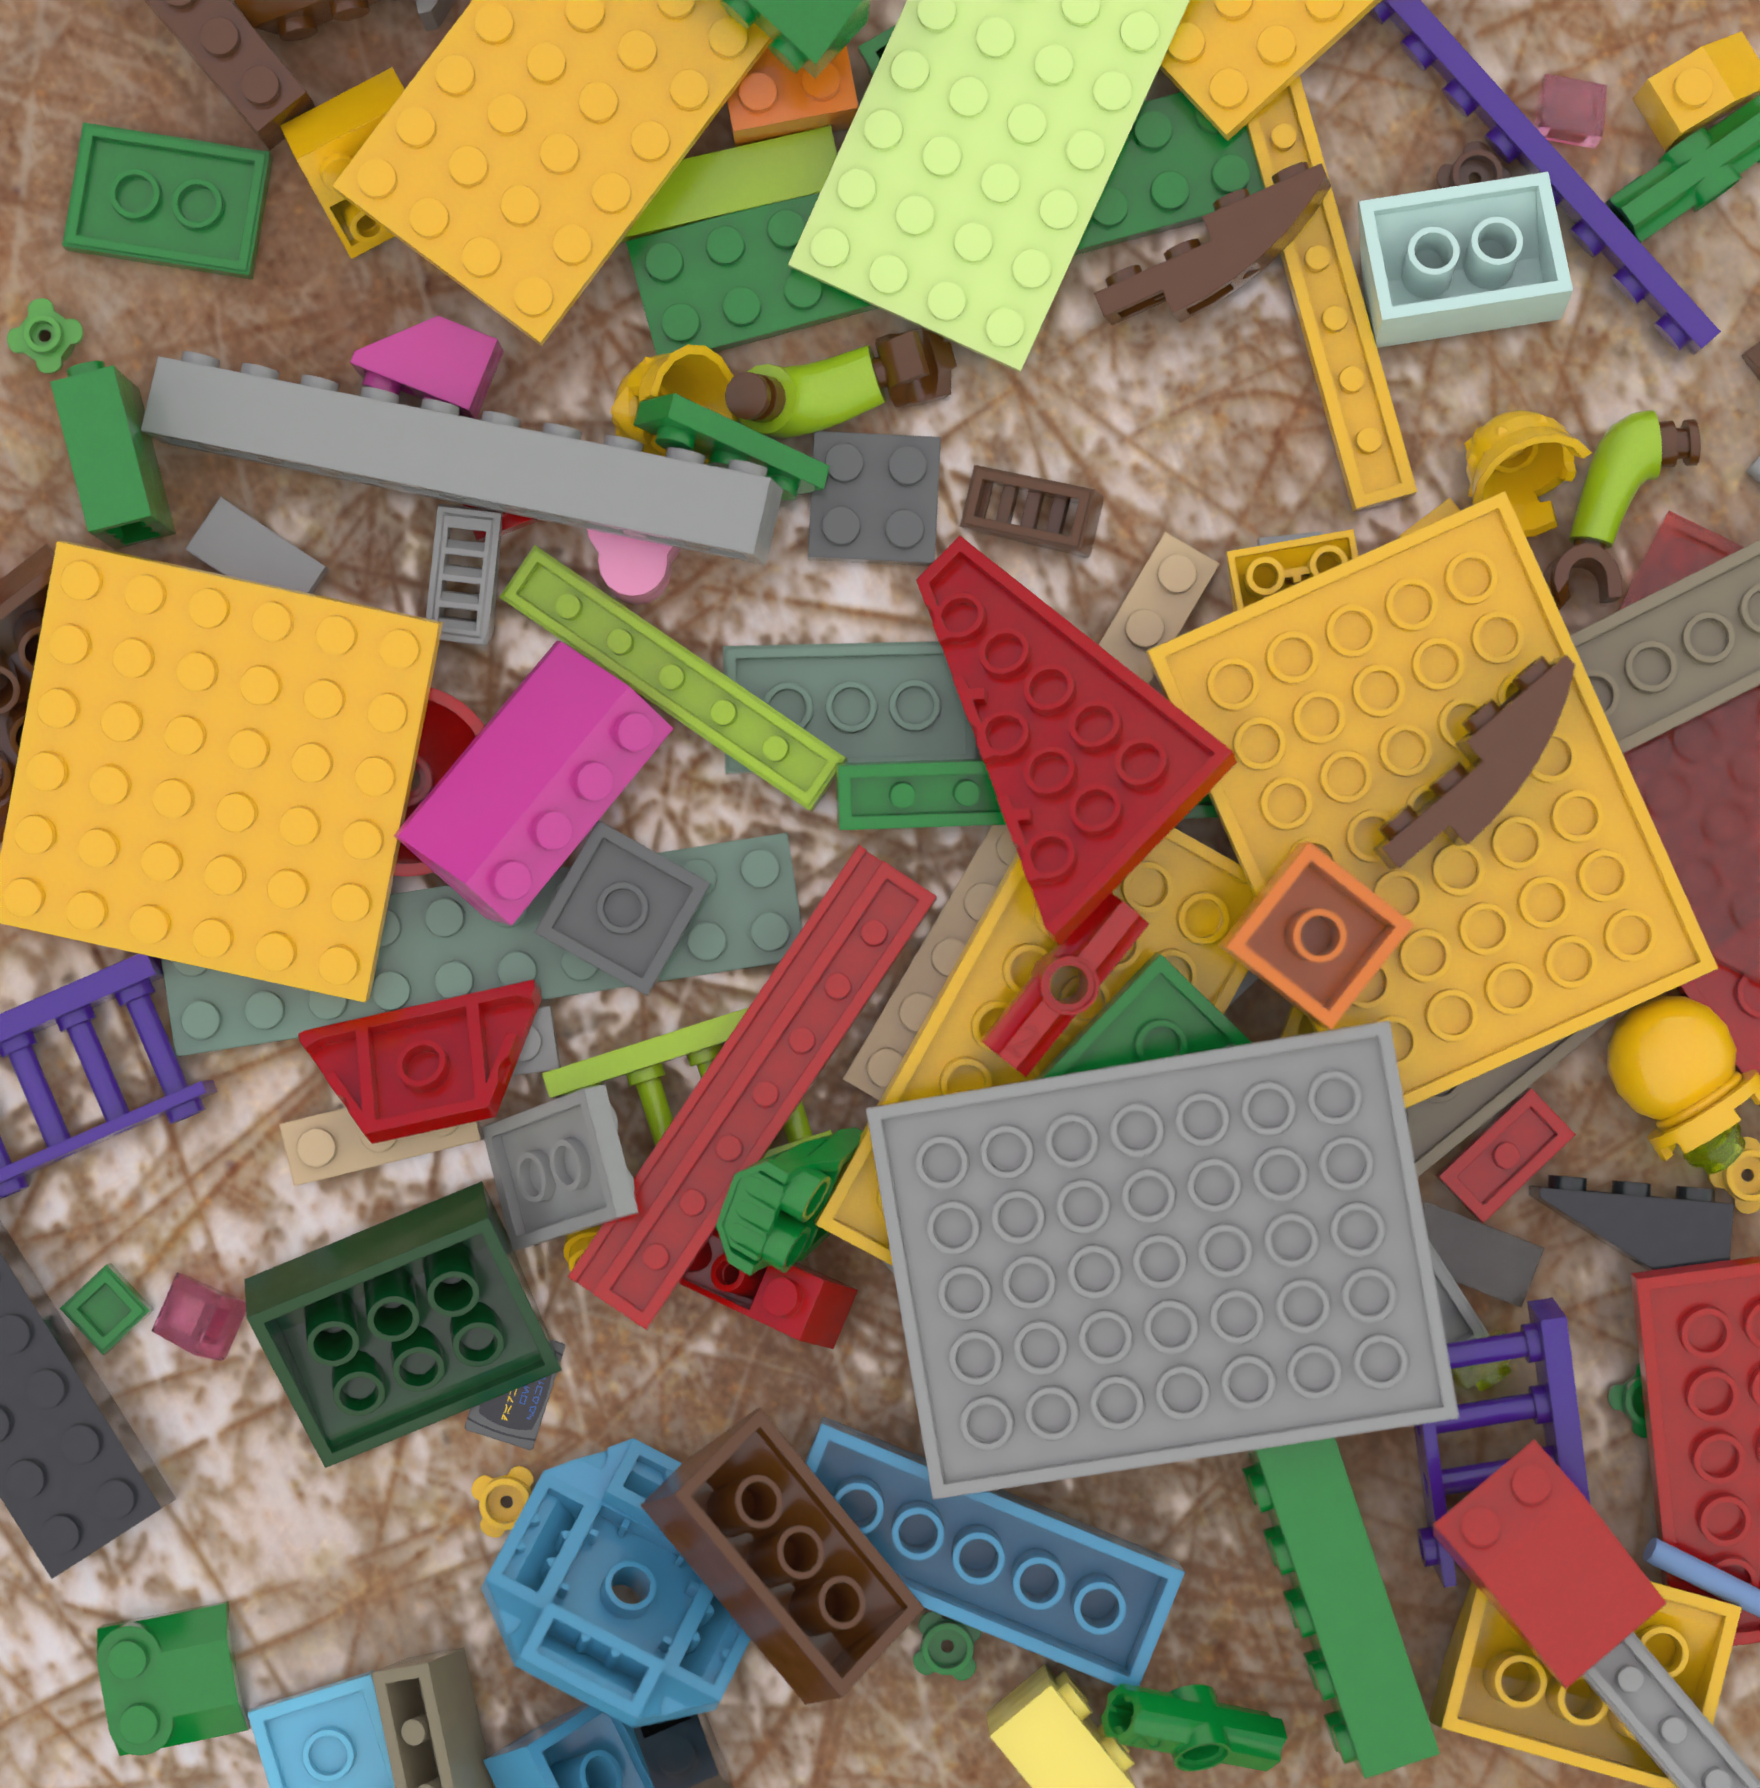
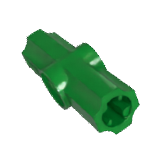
M1760 95L1708 130L1706 126L1702 127L1685 138L1658 160L1659 165L1643 176L1641 175L1607 200L1605 203L1607 207L1640 243L1652 237L1692 209L1694 213L1699 211L1742 179L1741 174L1757 163H1760Z
M1121 1683L1108 1693L1106 1709L1101 1716L1106 1737L1117 1739L1121 1745L1169 1753L1172 1755L1176 1768L1182 1771H1201L1223 1763L1267 1772L1281 1762V1751L1287 1740L1282 1719L1271 1717L1265 1711L1219 1703L1213 1687L1202 1684L1186 1685L1170 1692H1164Z

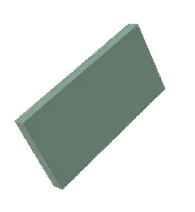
M939 641L723 646L724 675L848 759L846 763L980 759L976 738L966 717ZM725 753L726 774H755Z

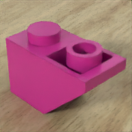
M436 316L356 350L350 363L359 375L364 376L361 384L363 387L382 389L398 396L400 391L419 399H433L459 407L460 415L477 419L504 350L498 339L441 316Z

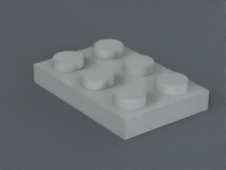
M605 1084L579 1090L481 1127L513 1251L536 1246L638 1213L634 1197V1180L625 1163L617 1132V1115L610 1104Z

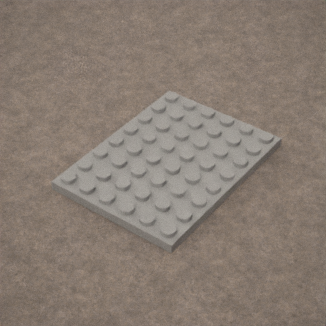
M1390 1020L866 1108L933 1499L1459 1418Z

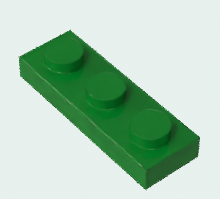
M676 393L644 400L639 403L633 426L655 435V443L664 449L674 447L697 452L705 456V459L708 460L707 465L728 469L730 460H741L764 466L768 469L766 477L772 478L783 489L781 500L791 501L795 500L799 494L824 490L830 466Z

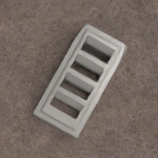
M448 504L438 505L426 619L443 622L440 640L485 645L489 643L494 635L503 512ZM451 528L485 531V543L450 539ZM449 554L483 558L482 568L449 564ZM447 581L480 584V593L447 591ZM445 607L477 611V620L445 616Z

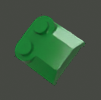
M228 1601L103 1624L97 1628L98 1672L108 1729L119 1756L128 1754L137 1756L148 1755L158 1751L160 1748L220 1737L250 1729L249 1719H247L244 1712L229 1627L230 1608Z

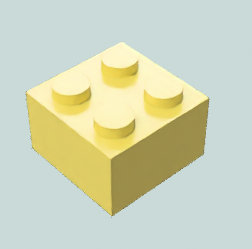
M1044 1664L986 1713L989 1736L1032 1788H1135L1129 1768L1135 1764L1128 1754L1130 1749L1126 1745L1119 1744L1117 1739L1106 1737L1102 1724L1097 1727L1088 1717L1093 1713L1087 1704L1089 1699L1065 1670L1055 1677L1046 1664Z

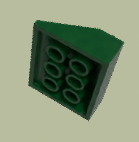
M482 1181L244 1279L246 1318L325 1468L562 1371L561 1363L515 1251L512 1250L508 1234Z

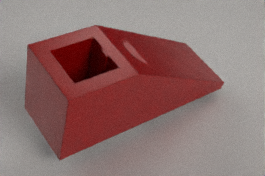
M717 1228L679 1283L798 1341L834 1349L858 1292L857 1289L798 1262H795L785 1273L770 1265L750 1276L728 1263Z

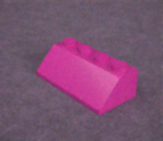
M556 641L394 834V837L483 917L512 926L674 728L630 686L563 642Z

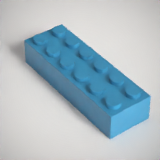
M822 1417L805 1463L924 1608L1112 1685L1118 1686L1124 1683L1140 1686L1185 1574L1179 1561L1003 1489L933 1499L926 1458L827 1417Z

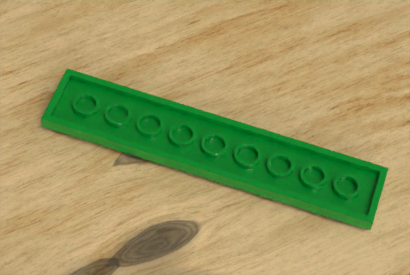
M1182 92L1145 101L1074 256L1204 221L1202 217L1215 211L1212 204L1219 198L1240 189H1248L1250 195L1263 190V183L1246 125L1227 141ZM820 193L737 211L626 241L656 355L672 353L687 344L704 345L714 352H719L878 309V307L789 267L788 263Z

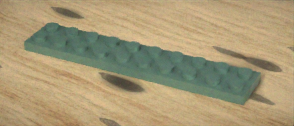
M788 833L658 853L710 882L712 885L657 982L779 964L802 930ZM572 866L559 868L512 926L486 919L449 885L390 894L370 999L366 1002L161 958L176 1057L298 1039V1033L308 1029L533 979L541 989L542 1000L630 986L534 933Z

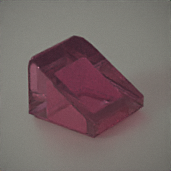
M1544 74L1535 127L1547 140L1595 148L1603 136L1607 85Z
M176 1273L151 1331L195 1356L222 1361L228 1355L245 1316L246 1302L187 1275Z

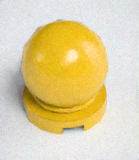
M1657 996L1633 1006L1617 1021L1607 1043V1070L1614 1088L1636 1113L1657 1120V1127L1652 1130L1647 1139L1663 1162L1674 1155L1672 1152L1676 1148V1143H1678L1685 1154L1741 1121L1734 1109L1749 1097L1752 1098L1756 1105H1760V1074L1755 1069L1742 1074L1735 1071L1737 1048L1727 1025L1708 1006L1685 996Z

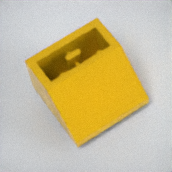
M393 67L280 125L300 168L351 259L395 237L335 192L332 187L405 90Z

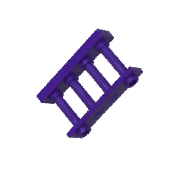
M136 954L0 1014L1 1058L9 1057L47 1146L46 1149L12 1163L0 1135V1199L28 1188L29 1184L26 1180V1175L166 1115L169 1124H174L206 1110L202 1099L218 1092L214 1081L204 1080L190 1086L188 1085L150 996L155 993L152 982L164 978L161 958ZM113 999L117 1000L119 1007L127 1006L165 1097L131 1112L91 1022L97 1018L93 1008ZM56 1024L61 1033L68 1032L106 1121L73 1137L70 1136L33 1049V1046L38 1044L34 1034Z
M1553 1297L1527 1301L1530 1323L1522 1324L1520 1332L1446 1343L1451 1369L1525 1357L1527 1363L1535 1362L1538 1385L1529 1386L1528 1393L1457 1404L1459 1414L1457 1419L1414 1425L1427 1527L1417 1529L1419 1550L1424 1567L1434 1566L1444 1588L1457 1586L1454 1560L1433 1536V1524L1447 1513L1445 1495L1473 1491L1511 1458L1441 1469L1437 1434L1533 1419L1536 1425L1543 1424L1546 1446H1541L1543 1450L1590 1503L1567 1316Z

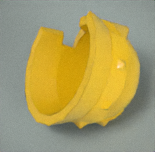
M687 344L672 353L653 355L651 357L645 356L644 360L622 379L617 388L614 404L611 407L615 436L629 438L642 443V452L665 457L667 449L655 443L656 436L633 425L641 401L676 393L739 423V418L729 411L725 399L727 385L733 378V374L723 358L704 345ZM705 459V461H704V464H705V465L708 464V460H707V459Z
M1525 410L1499 414L1483 426L1477 428L1473 436L1464 443L1467 460L1466 472L1470 483L1468 496L1472 497V503L1475 505L1506 491L1525 536H1537L1558 527L1551 500L1540 502L1537 497L1553 490L1563 481L1572 482L1577 472L1574 456L1584 459L1592 454V452L1578 439L1571 436L1566 431V428L1553 418Z

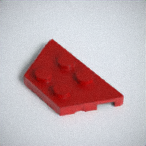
M533 979L308 1029L298 1033L300 1043L323 1073L324 1078L343 1102L362 1133L371 1144L496 1117L541 1003L542 994L541 989Z

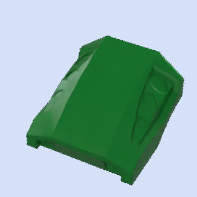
M857 1127L840 1129L829 1136L800 1143L788 1150L757 1161L735 1173L716 1223L728 1263L750 1276L770 1265L785 1273L795 1262L803 1261L827 1239L831 1233L817 1226L814 1220L831 1196L844 1164L852 1158L857 1149L863 1131Z

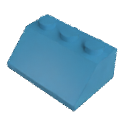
M587 1703L527 1732L483 1760L496 1788H654L633 1727Z

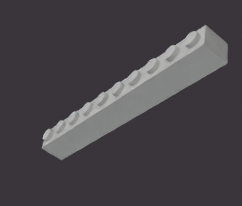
M183 351L181 361L158 356L141 431L164 444L766 565L783 489L772 478L766 477L768 469L764 466L741 460H730L728 469L705 465L704 455L674 447L667 448L665 457L642 452V443L614 435H606L604 444L580 440L581 431L554 423H544L542 432L519 428L520 419L493 411H483L481 420L458 416L459 407L433 399H422L420 408L398 404L400 396L372 387H362L360 396L338 392V383L317 376L302 375L300 384L278 380L280 372L251 363H242L240 372L219 368L220 360L195 352Z

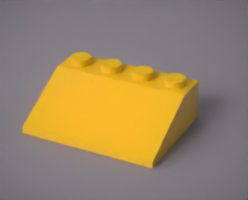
M1471 1581L1443 1660L1429 1715V1722L1442 1729L1647 1787L1676 1788L1581 1676L1565 1690ZM1651 1582L1666 1601V1605L1633 1633L1713 1725L1742 1607Z

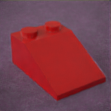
M1535 1439L1433 1524L1434 1538L1565 1690L1666 1605V1601L1580 1490Z

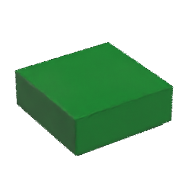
M111 1263L106 1264L59 1308L102 1355L109 1353L154 1310Z

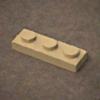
M347 1108L279 1124L294 1186L483 1140L479 1121L371 1144L353 1120Z

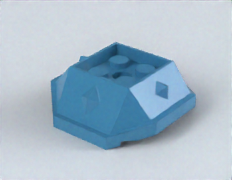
M634 1438L610 1446L604 1452L577 1458L544 1470L481 1587L514 1666L633 1728L714 1711L720 1703L750 1641L745 1631L640 1506L682 1463ZM625 1585L632 1588L639 1596L640 1602L636 1604L622 1602L615 1596L612 1586Z

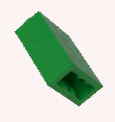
M90 361L74 365L66 370L67 377L50 381L88 532L115 550L176 534L152 437L141 431L145 410L139 388L114 365L105 367L103 361Z

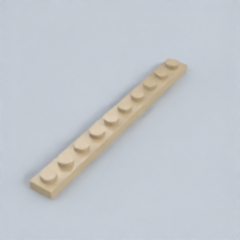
M1164 532L1101 639L1099 646L1149 684L1155 673L1145 652L1178 636L1220 563L1169 533ZM1007 825L991 826L843 1077V1080L879 1101L1017 853Z

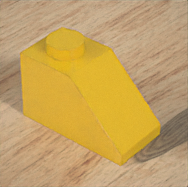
M1740 31L1701 46L1648 78L1632 99L1666 152L1697 130L1711 125L1760 95V59L1743 32Z

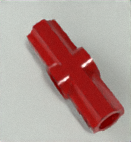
M1110 893L1060 946L1057 944L1052 952L1045 954L1036 962L1031 972V978L980 1041L1023 1076L1027 1077L1078 1013L1084 1012L1094 1003L1098 995L1099 986L1148 927L1149 923L1124 901ZM1066 965L1074 966L1080 977L1076 992L1068 998L1055 999L1050 990V979L1053 973L1060 967Z

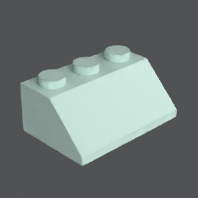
M1548 172L1358 202L1362 287L1367 314L1377 348L1562 319L1572 295L1573 287Z

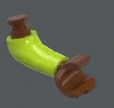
M917 328L877 338L875 345L879 357L876 358L870 345L828 359L804 365L786 367L772 364L757 365L731 379L727 385L725 399L729 411L738 417L746 427L763 435L786 439L827 429L886 403L884 392L886 387L888 388L890 399L896 408L913 407L942 399L951 395V370L957 367L950 342L944 341L943 337L924 328Z
M1653 410L1631 413L1614 423L1598 443L1591 461L1568 541L1573 543L1574 546L1552 562L1543 574L1558 610L1571 598L1568 589L1569 571L1571 568L1586 569L1596 577L1600 603H1614L1623 597L1622 577L1618 564L1605 549L1612 548L1628 507L1638 488L1647 480H1657L1660 469L1675 467L1677 459H1683L1685 466H1694L1699 463L1701 442L1698 423L1695 419L1683 420L1681 427L1676 428L1674 421H1658V417Z

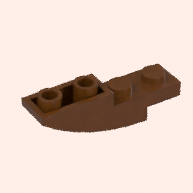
M1307 162L1291 165L1272 176L1274 185L1251 195L1248 189H1240L1216 200L1212 204L1215 211L1202 217L1212 240L1202 245L1198 238L1187 240L1168 249L1163 254L1166 261L1142 271L1140 265H1133L1105 279L1107 288L1094 293L1103 316L1111 325H1114L1167 301L1172 314L1179 322H1182L1212 307L1241 288L1266 268L1295 239L1318 209L1331 188L1322 163L1309 168Z
M1567 655L1556 658L1550 663L1543 656H1540L1513 678L1512 682L1519 690L1498 706L1493 699H1490L1462 722L1468 733L1455 745L1472 764L1467 769L1459 761L1452 765L1429 785V788L1435 794L1432 799L1416 812L1409 804L1406 805L1379 828L1385 839L1374 847L1373 850L1389 869L1401 868L1443 831L1456 846L1468 845L1499 815L1515 796L1538 763L1555 731L1567 700L1575 669V664Z

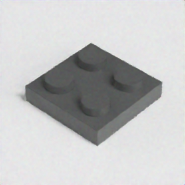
M829 431L814 432L813 458L830 467L824 490L811 492L808 560L930 566L935 561L941 437Z
M598 820L534 933L649 996L712 884Z

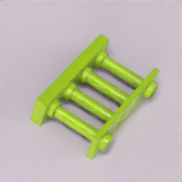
M748 1008L542 1073L549 1098L566 1096L585 1088L602 1085V1082L626 1075L629 1087L636 1085L656 1146L673 1121L660 1079L661 1076L666 1075L662 1063L687 1055L690 1067L697 1065L700 1077L702 1078ZM801 1101L784 1127L788 1143L769 1149L763 1159L788 1150L800 1143L829 1136L833 1131L830 1129L813 1135L803 1102Z

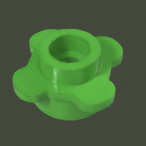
M39 298L33 300L28 305V316L20 327L9 331L7 344L14 353H25L35 360L38 370L42 373L54 374L61 370L63 362L72 354L75 345L82 341L84 331L82 325L76 319H65L55 312L51 301ZM43 331L51 333V338L47 342L40 340V334Z

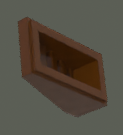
M974 465L960 527L1060 552L1090 557L1104 497L1098 491L1091 488ZM993 484L1004 486L996 520L986 519ZM1021 490L1028 492L1021 524L1015 525L1011 524L1018 492ZM1044 496L1054 498L1046 531L1037 529ZM1071 502L1078 504L1071 536H1067L1062 533Z

